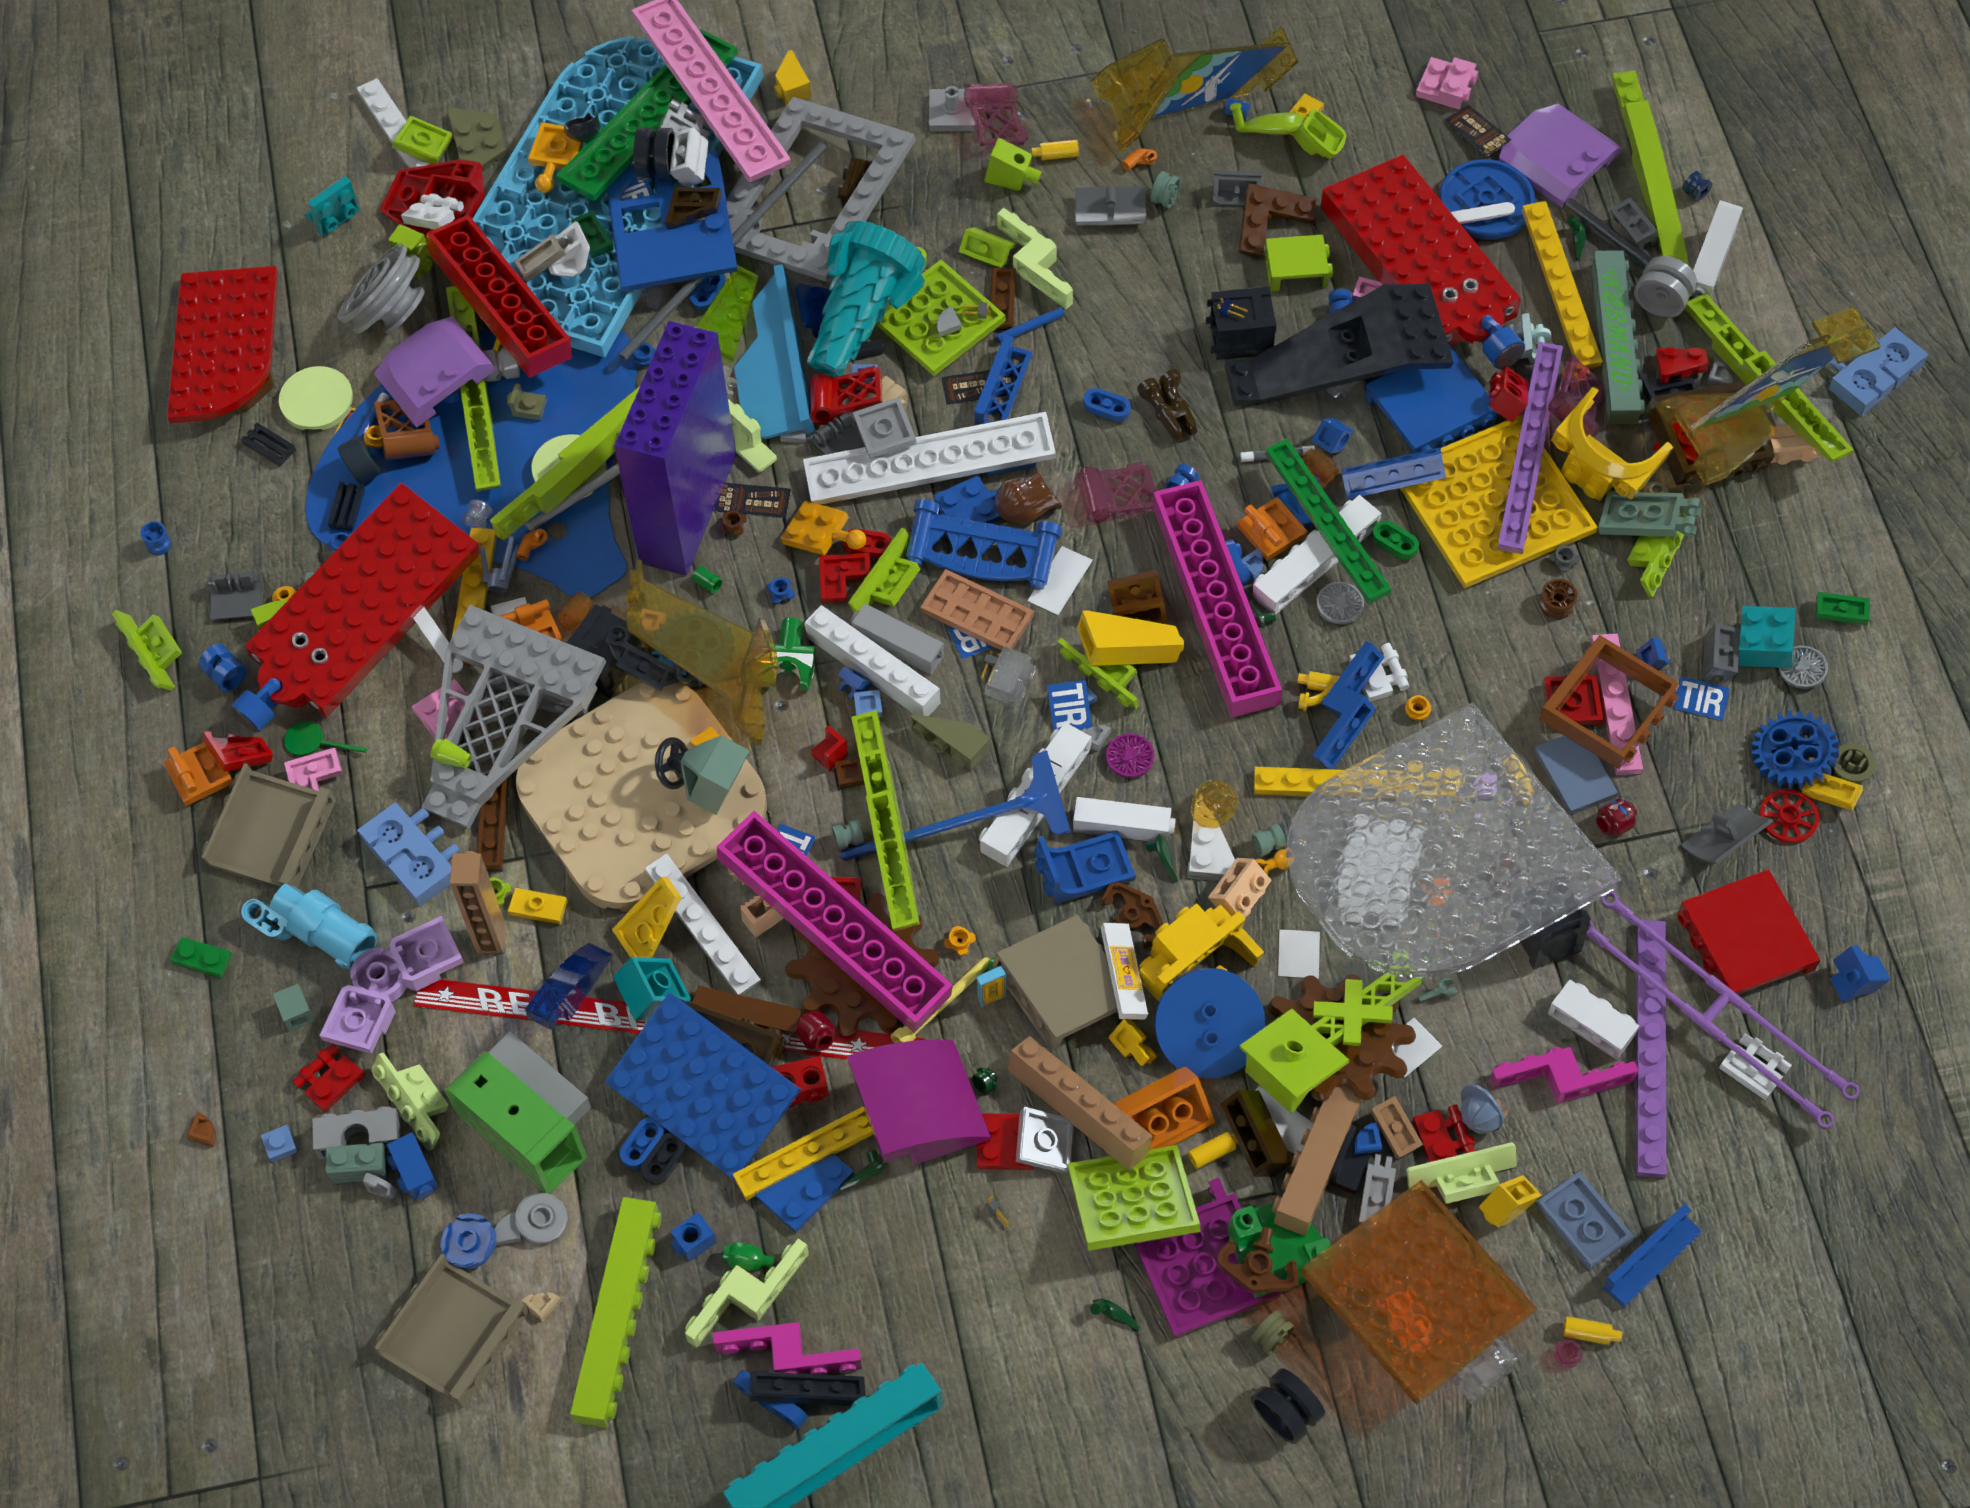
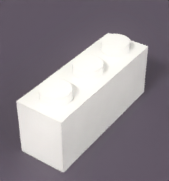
M1569 980L1560 991L1548 1012V1015L1616 1060H1618L1633 1040L1639 1028V1025L1635 1023L1631 1016L1621 1014L1612 1008L1608 1001L1597 998L1584 985L1575 983L1572 980Z

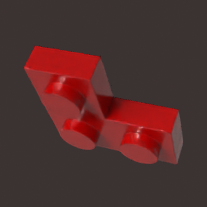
M869 553L819 556L821 603H847L846 581L865 580L871 571Z

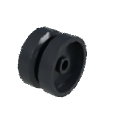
M639 127L636 129L633 158L635 174L638 180H652L655 174L659 180L674 179L670 174L675 134L673 128H658L656 133L653 132L652 128Z
M1280 1368L1270 1377V1387L1261 1386L1251 1396V1402L1259 1416L1276 1434L1291 1444H1297L1307 1434L1306 1425L1315 1426L1325 1416L1326 1412L1317 1396L1300 1378L1292 1372Z

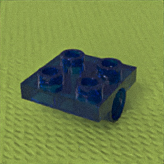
M798 283L795 287V294L803 327L811 328L813 336L818 338L824 317L822 311L832 291L828 288Z

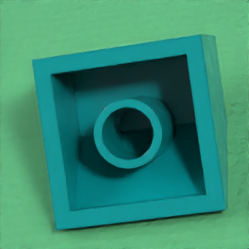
M631 957L613 976L634 1020L649 1021L669 992L679 999L692 1003L671 959Z

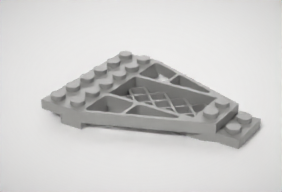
M469 605L446 648L435 741L438 738L442 740L445 738L449 698L452 697L464 702L465 706L447 739L463 750H470L472 759L468 767L475 765L476 771L468 767L464 769L436 763L435 759H433L430 779L433 786L422 808L429 813L470 829L481 806L492 797L496 788L582 709L586 711L597 690L595 683L606 664V660L603 657ZM455 658L484 669L472 693L468 696L450 690ZM509 680L521 685L512 689ZM505 682L508 691L495 695L492 686ZM489 690L491 697L483 700ZM528 691V700L517 705L514 695ZM545 694L571 705L547 728L531 723ZM510 697L513 706L500 711L497 702ZM493 704L496 713L483 718L480 709ZM477 712L479 720L471 723ZM516 713V723L505 727L503 718ZM499 720L501 729L488 734L486 724ZM482 727L484 736L471 741L468 731ZM527 729L540 733L538 737L512 759ZM465 735L467 743L459 745ZM504 735L506 741L504 746L493 750L491 740ZM487 743L489 752L476 757L474 747ZM492 758L494 764L492 769L481 772L479 763Z

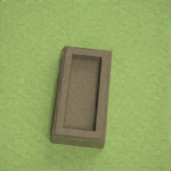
M552 234L515 260L514 263L523 279L528 282L565 256L566 253L557 238Z

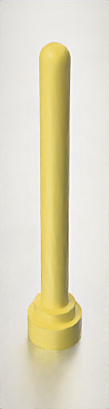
M987 957L983 958L952 987L951 997L915 1033L907 1026L898 1028L891 1034L892 1041L894 1043L913 1041L916 1038L915 1035L974 982L977 976L989 968L990 959Z

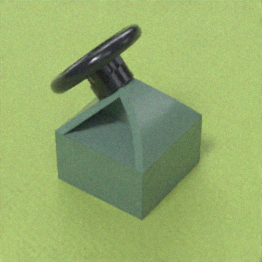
M722 735L703 742L690 750L679 738L669 737L661 742L656 751L655 771L660 783L664 787L675 790L685 784L688 801L717 815L750 750ZM671 745L670 756L667 758V762L663 763L664 753ZM673 771L678 780L675 782L669 781L665 776V772Z

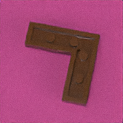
M1249 183L1246 186L1238 253L1258 258L1264 255L1268 214L1312 223L1314 221L1317 198Z

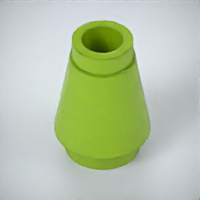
M438 738L430 753V757L435 759L436 763L467 769L472 759L471 754L446 738L444 740Z

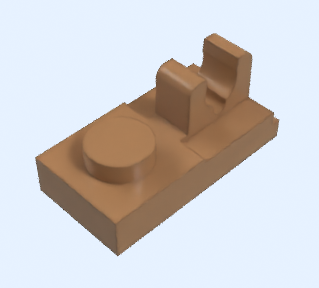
M1396 1096L1371 1109V1114L1396 1159L1423 1145Z

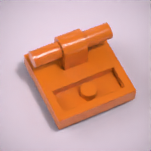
M1278 497L1258 509L1248 505L1244 509L1247 516L1237 521V528L1256 549L1260 550L1266 561L1303 540L1308 534L1305 527Z
M547 599L532 605L530 603L514 608L515 611L500 616L563 642L550 613V605Z
M204 742L180 754L176 747H171L167 750L170 759L164 761L163 764L185 806L233 784L228 771L223 772Z

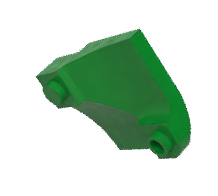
M1274 1203L1253 1208V1206L1237 1210L1231 1216L1228 1224L1229 1238L1234 1241L1233 1243L1236 1246L1234 1253L1239 1264H1243L1246 1256L1251 1251H1255L1252 1245L1260 1239L1263 1227L1273 1230L1270 1243L1274 1250L1272 1254L1268 1255L1273 1262L1272 1274L1280 1280L1287 1279L1288 1275L1284 1268L1286 1263L1292 1260L1297 1262L1298 1282L1295 1286L1304 1284L1307 1279L1332 1272L1340 1263L1328 1237L1323 1238L1312 1224H1310L1306 1236L1273 1224L1276 1213L1272 1212ZM1243 1219H1246L1249 1222V1225L1245 1224L1243 1222ZM1275 1292L1253 1293L1255 1298Z

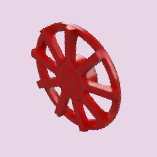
M1782 789L1770 793L1765 797L1759 809V816L1778 819V821L1765 827L1764 831L1784 844L1785 842H1805L1816 832L1819 825V812L1816 805L1808 796L1796 790ZM1788 793L1800 796L1795 805L1789 804ZM1782 794L1784 801L1782 807L1772 799L1774 796ZM1806 800L1811 805L1812 810L1801 812L1799 807ZM1767 802L1772 807H1774L1778 811V813L1765 811V806ZM1815 815L1814 824L1801 820V817ZM1797 824L1810 829V831L1803 835ZM1780 825L1784 826L1782 835L1776 833L1773 829ZM1789 827L1794 830L1797 837H1787Z

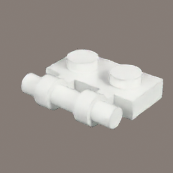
M436 194L422 195L421 203L411 205L401 216L405 224L436 229L452 222L455 219L453 212L462 211L463 203L455 198L446 197L444 199Z
M1390 643L1381 646L1385 658L1362 688L1365 697L1370 702L1392 696L1393 689L1391 686L1398 684L1401 691H1405L1410 687L1407 681L1408 675L1406 670L1401 668L1398 661L1400 659L1396 650H1393ZM1356 654L1350 655V662ZM1389 665L1392 674L1386 676L1383 667Z
M1745 1033L1739 1041L1747 1047L1746 1053L1780 1080L1783 1076L1776 1072L1775 1069L1778 1068L1786 1074L1792 1066L1783 1059L1784 1056L1779 1052L1774 1053L1762 1045L1763 1041L1757 1037L1753 1039ZM1731 1050L1719 1067V1069L1764 1100H1767L1776 1088L1773 1082L1733 1050ZM1756 1053L1757 1055L1765 1059L1768 1062V1064H1764L1762 1061H1760L1753 1055H1755Z

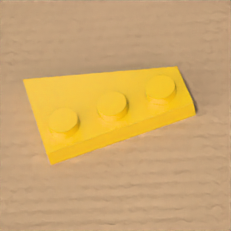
M661 877L612 929L630 957H653L682 898L668 877Z

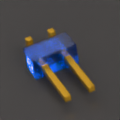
M1221 298L1220 302L1223 303L1221 307L1217 304L1220 313L1226 316L1230 313L1244 318L1243 315L1230 311L1232 307L1246 313L1248 312V310L1234 305L1233 300L1228 298L1225 301Z

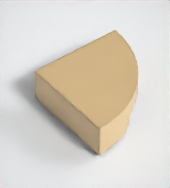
M549 1292L530 1294L521 1300V1302L525 1303L527 1309L542 1322L562 1301L559 1296Z

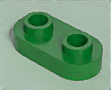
M1383 520L1374 525L1372 539L1377 545L1402 560H1410L1417 555L1419 541L1414 535L1391 521Z

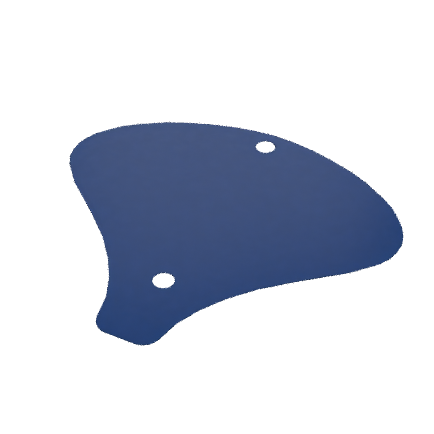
M490 329L479 332L481 350H492L497 337ZM620 330L605 358L571 347V359L529 378L520 367V378L506 379L504 376H501L500 381L486 382L500 474V488L476 491L461 395V398L454 403L440 401L432 407L436 414L429 418V424L433 435H438L440 447L439 450H435V455L385 461L383 447L371 448L367 446L377 461L381 474L363 484L365 492L354 530L329 528L327 523L339 482H344L345 485H349V483H354L355 486L359 485L338 452V446L357 435L372 410L374 402L377 401L381 393H386L390 397L389 400H394L381 384L355 409L338 429L314 470L309 482L305 510L311 532L321 542L330 547V541L335 534L344 532L351 535L401 482L469 536L471 527L494 529L490 519L535 483L532 475V461L536 452L544 443L562 435L583 434L634 391L638 365L633 362L632 355L626 361L619 356L621 351L631 342L630 338ZM515 383L521 384L522 392L546 395L547 403L541 421L512 416L510 406L507 405L508 393L513 391ZM392 409L382 411V413L388 416L395 412ZM400 415L396 420L405 424L409 418ZM414 424L411 426V428L415 430L425 429L423 425H420L417 428ZM390 425L386 432H397L399 428ZM615 452L606 460L607 470L612 467ZM610 481L594 490L591 495L577 501L536 528L535 530L543 529L546 531L551 523L563 522L568 527V533L560 540H553L548 537L545 544L531 550L527 561L517 558L514 568L528 571L546 579L570 597L578 600L589 599L619 580L625 574L627 565L615 542L610 522ZM345 492L344 497H343V501H342V504H341V508H340V511H339V514H338V518H337L336 523H338V519H339V516H340V513H341V509H342L343 502H344V499H345V496H346V492ZM356 493L352 495L344 524L348 523ZM540 510V511H539L537 514H535L531 519H533L534 517L538 516V515L541 514L543 511ZM524 524L504 541L497 537L493 562L503 564L511 536L514 537L512 557L515 546L517 544L520 545L523 536L529 533Z

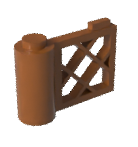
M395 400L374 402L385 461L435 455V450L440 449L438 435H433L429 419L421 424L425 429L415 430L411 428L413 423L410 419L405 424L396 420L400 415L407 418L408 416ZM392 409L395 412L388 416L382 413L381 410ZM390 425L399 428L397 432L386 433L385 431Z

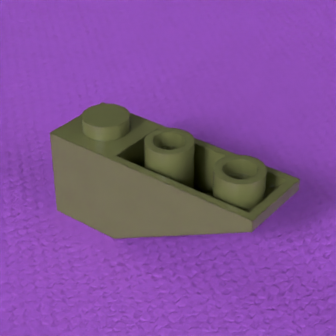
M918 714L910 716L911 729L917 737L925 738L932 744L935 750L940 753H946L957 766L965 767L970 772L991 751V738L972 724Z

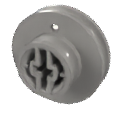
M402 243L393 246L384 253L361 277L343 302L337 319L342 323L351 321L350 329L355 334L365 331L379 319L383 320V330L389 334L396 330L420 303L425 290L420 286L414 289L409 286L411 279L418 269L420 259L415 254L407 257V247Z

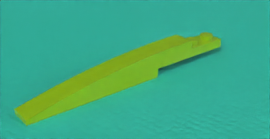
M1636 71L1613 73L1611 78L1633 151L1631 159L1650 222L1657 229V246L1660 256H1670L1679 259L1689 266L1672 186L1649 102L1644 100Z
M455 286L447 287L450 317L453 316L481 350L475 310ZM485 378L477 384L473 379H470L460 389L475 487L478 492L500 488L501 482L487 383Z
M1706 293L1688 301L1685 310L1713 340L1711 347L1746 385L1776 365V362L1765 350L1760 353ZM1799 388L1790 395L1766 403L1787 425L1830 462L1837 461L1853 453L1854 449Z
M639 387L558 454L560 462L490 519L497 537L504 541L540 510L548 514L615 452L614 445Z
M874 710L852 716L851 718L892 929L895 932L920 925L890 762L886 754L879 715Z

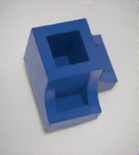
M1850 946L1833 960L1839 972L1831 977L1830 980L1842 1002H1849L1864 994H1873L1891 980L1879 956H1868L1859 946Z

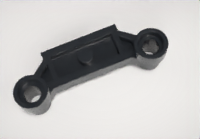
M614 625L607 630L605 640L616 661L614 667L658 691H661L664 686L679 683L688 684L696 678L697 671L693 664L684 662L673 668L628 644V632L623 626ZM612 634L618 636V641L612 639ZM681 671L686 673V678L681 676Z

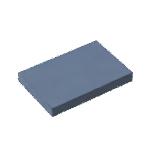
M1565 735L1535 746L1534 753L1569 815L1617 797L1618 792L1597 755Z
M1580 1171L1535 1203V1206L1589 1271L1634 1238V1235Z

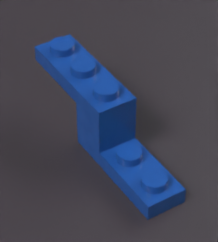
M1368 641L1364 642L1321 702L1333 716L1339 718L1312 755L1325 769L1335 768L1376 710L1374 705L1364 695L1360 694V691L1385 657L1374 644Z

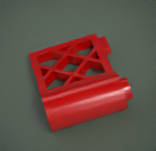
M880 367L862 368L859 372L834 378L825 374H818L810 380V417L814 423L819 425H827L837 415L883 403L882 372ZM875 377L869 384L864 383L866 379ZM851 383L845 390L839 388V385ZM858 387L863 389L858 395L852 394ZM870 392L876 395L875 398L864 399ZM846 398L851 400L848 404L840 406Z

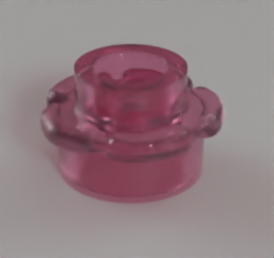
M1560 1341L1555 1346L1554 1358L1558 1364H1563L1566 1368H1573L1577 1365V1362H1581L1583 1353L1575 1341ZM1570 1352L1571 1356H1566L1565 1353Z

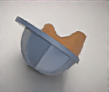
M1474 1084L1467 1085L1461 1091L1462 1121L1469 1130L1478 1134H1485L1499 1130L1502 1127L1508 1111H1502L1499 1099H1494L1487 1090Z

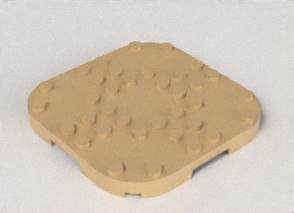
M645 683L629 688L560 729L518 768L516 787L525 813L564 864L567 873L581 893L590 902L603 909L609 907L620 909L621 912H629L654 885L645 872V868L665 854L669 855L683 876L687 878L717 859L716 846L753 811L757 812L763 819L765 818L767 811L765 789L759 775L747 759H745L717 815L688 801L685 784L679 789L671 790L660 783L655 771V755L659 745L666 738H679L690 750L693 748L690 740L709 727H712L719 736L722 735L733 741L699 695L681 683L664 686L661 691ZM671 745L664 753L663 763L667 762V758L670 756ZM673 771L665 772V776L669 781L675 782L678 780Z

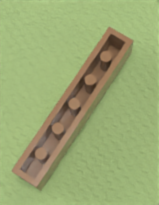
M473 851L453 853L450 885L476 954H503L506 924L481 853Z
M1031 1036L1011 1050L1007 1071L1130 1171L1148 1156L1152 1135Z
M1344 1085L1336 1087L1332 1092L1331 1098L1323 1101L1321 1108L1315 1107L1310 1122L1314 1123L1311 1130L1306 1128L1301 1140L1304 1148L1302 1152L1296 1151L1291 1164L1295 1169L1292 1174L1287 1173L1281 1189L1285 1190L1283 1197L1277 1196L1274 1202L1272 1212L1276 1213L1273 1224L1306 1236L1346 1136L1362 1102V1099L1358 1098L1350 1087Z

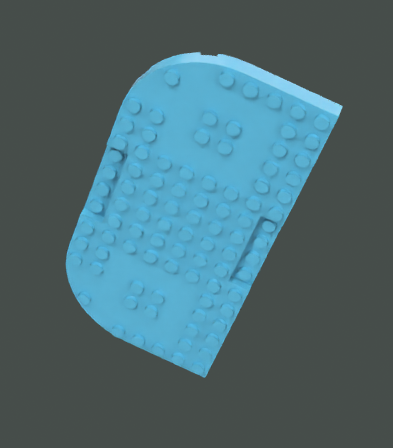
M634 36L619 38L598 45L586 51L585 56L575 64L572 62L564 69L473 217V221L571 338V347L604 358L644 288L621 291L607 189L593 201L559 183L556 175L561 170L555 169L552 176L554 180L553 189L548 193H542L537 190L535 181L539 175L544 173L545 167L529 165L528 157L541 122L564 126L569 119L584 118L586 113H590L594 118L595 113H598L601 130L663 68L665 62L648 38L634 39ZM735 57L726 66V69L750 101L763 79L762 64ZM693 102L688 105V109L697 114L700 113ZM710 129L707 131L709 132L707 153L718 151L720 155L724 146L713 130ZM654 176L652 180H648L653 194L657 195ZM673 179V187H687L683 186L678 179ZM698 184L691 185L688 187H697ZM659 206L622 213L625 233L662 227ZM590 211L594 212L611 240L614 250L593 259L588 254L585 269L575 277L552 275L547 268L528 282L523 279L514 263L515 260L553 234L555 237L572 225L571 219Z

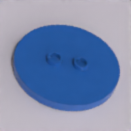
M1485 159L1469 161L1454 168L1445 177L1439 195L1440 200L1450 212L1505 202L1512 203L1515 206V211L1512 215L1461 224L1472 238L1481 240L1503 239L1519 232L1526 226L1522 213L1523 205L1535 203L1533 187L1523 173L1509 164Z
M1218 968L1197 969L1177 978L1161 996L1155 1013V1033L1165 1056L1178 1069L1185 1066L1200 1078L1224 1077L1243 1068L1246 1065L1247 1055L1240 1049V1045L1265 1028L1263 1006L1253 988L1240 976Z

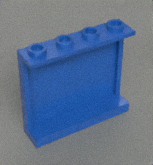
M1450 344L1449 348L1454 361L1451 369L1401 370L1389 373L1368 383L1366 386L1365 400L1369 405L1376 403L1412 450V453L1445 447L1461 438L1464 439L1471 436L1481 428L1490 427L1496 421L1497 412L1488 406V393Z

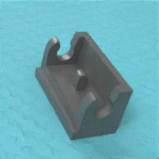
M1214 170L1212 206L1244 207L1246 186L1249 183L1261 186L1262 172Z
M1631 197L1610 209L1613 219L1620 223L1640 250L1644 251L1643 247L1646 243H1649L1651 247L1658 244L1657 229Z
M1715 623L1704 636L1702 680L1709 682L1714 676H1721L1720 683H1725L1738 673L1740 628Z

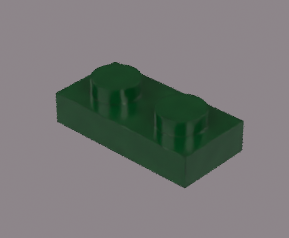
M593 211L571 219L572 224L574 222L579 223L589 244V255L592 259L614 250L611 240Z

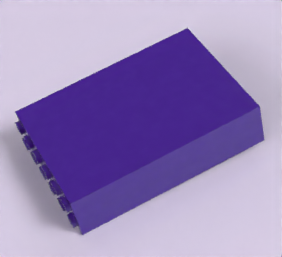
M668 321L614 447L639 563L685 576L689 572L737 454L718 333Z

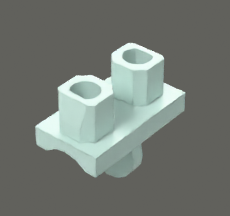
M1529 313L1522 314V321L1510 324V328L1515 331L1519 338H1524L1525 350L1520 359L1528 357L1530 364L1534 363L1537 352L1536 344L1550 341L1551 331L1543 328L1542 324H1537L1536 329H1534V325L1530 323Z

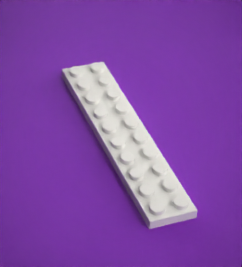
M1042 412L916 437V443L871 459L866 448L863 447L803 459L811 503L821 505L1056 459V453L1047 414Z

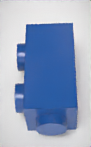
M413 1132L387 1144L391 1154L386 1157L392 1170L398 1169L402 1176L397 1181L403 1194L409 1192L414 1201L427 1198L435 1190L439 1189Z

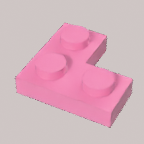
M335 748L284 762L289 782L319 791V781L343 774Z

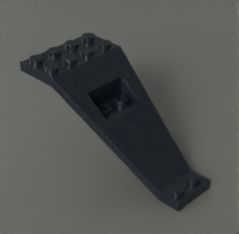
M1384 284L1250 360H1227L1224 368L1234 406L1261 405L1401 370L1451 369L1454 361L1430 284Z

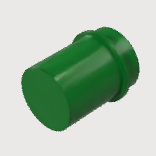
M704 566L698 567L692 576L694 582L711 594H715L723 583L719 575H715Z

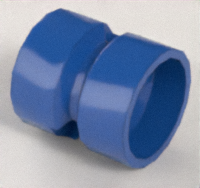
M222 644L210 646L203 652L198 661L199 668L224 692L238 687L247 675L246 666L235 658Z

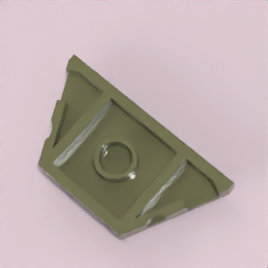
M452 107L447 108L460 159L480 162L482 170L485 171L494 162L507 156L497 114Z

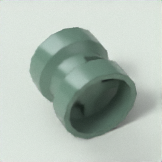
M858 819L850 821L845 827L840 824L832 826L839 852L847 850L848 844L855 845L856 847L865 844Z
M1277 823L1269 826L1267 831L1258 830L1251 834L1255 850L1261 858L1269 855L1273 849L1279 851L1280 849L1287 848L1284 833Z

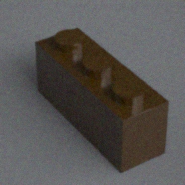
M1238 1090L1220 1103L1254 1177H1275L1292 1164L1293 1160L1259 1090Z

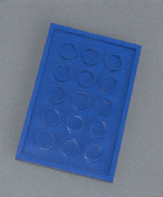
M670 992L605 1081L607 1085L732 1179H734L733 1173L747 1167L802 1090Z

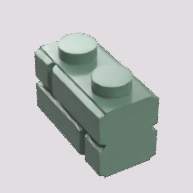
M383 1143L370 1144V1146L360 1144L327 1147L326 1174L332 1184L363 1181L366 1172L383 1180H388L389 1161L386 1157L388 1152Z

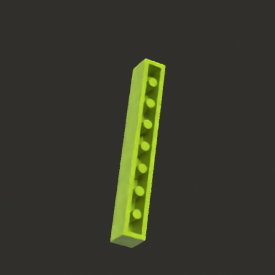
M627 1197L622 1198L570 1415L574 1423L608 1428L609 1420H614L617 1403L614 1402L616 1392H620L623 1386L624 1376L621 1374L623 1364L628 1363L630 1347H627L629 1336L633 1337L635 1334L637 1321L634 1320L636 1309L640 1310L643 1300V1293L640 1292L642 1282L646 1283L648 1279L649 1266L646 1264L648 1256H653L656 1243L655 1239H653L655 1229L660 1228L662 1213L658 1211L656 1202Z

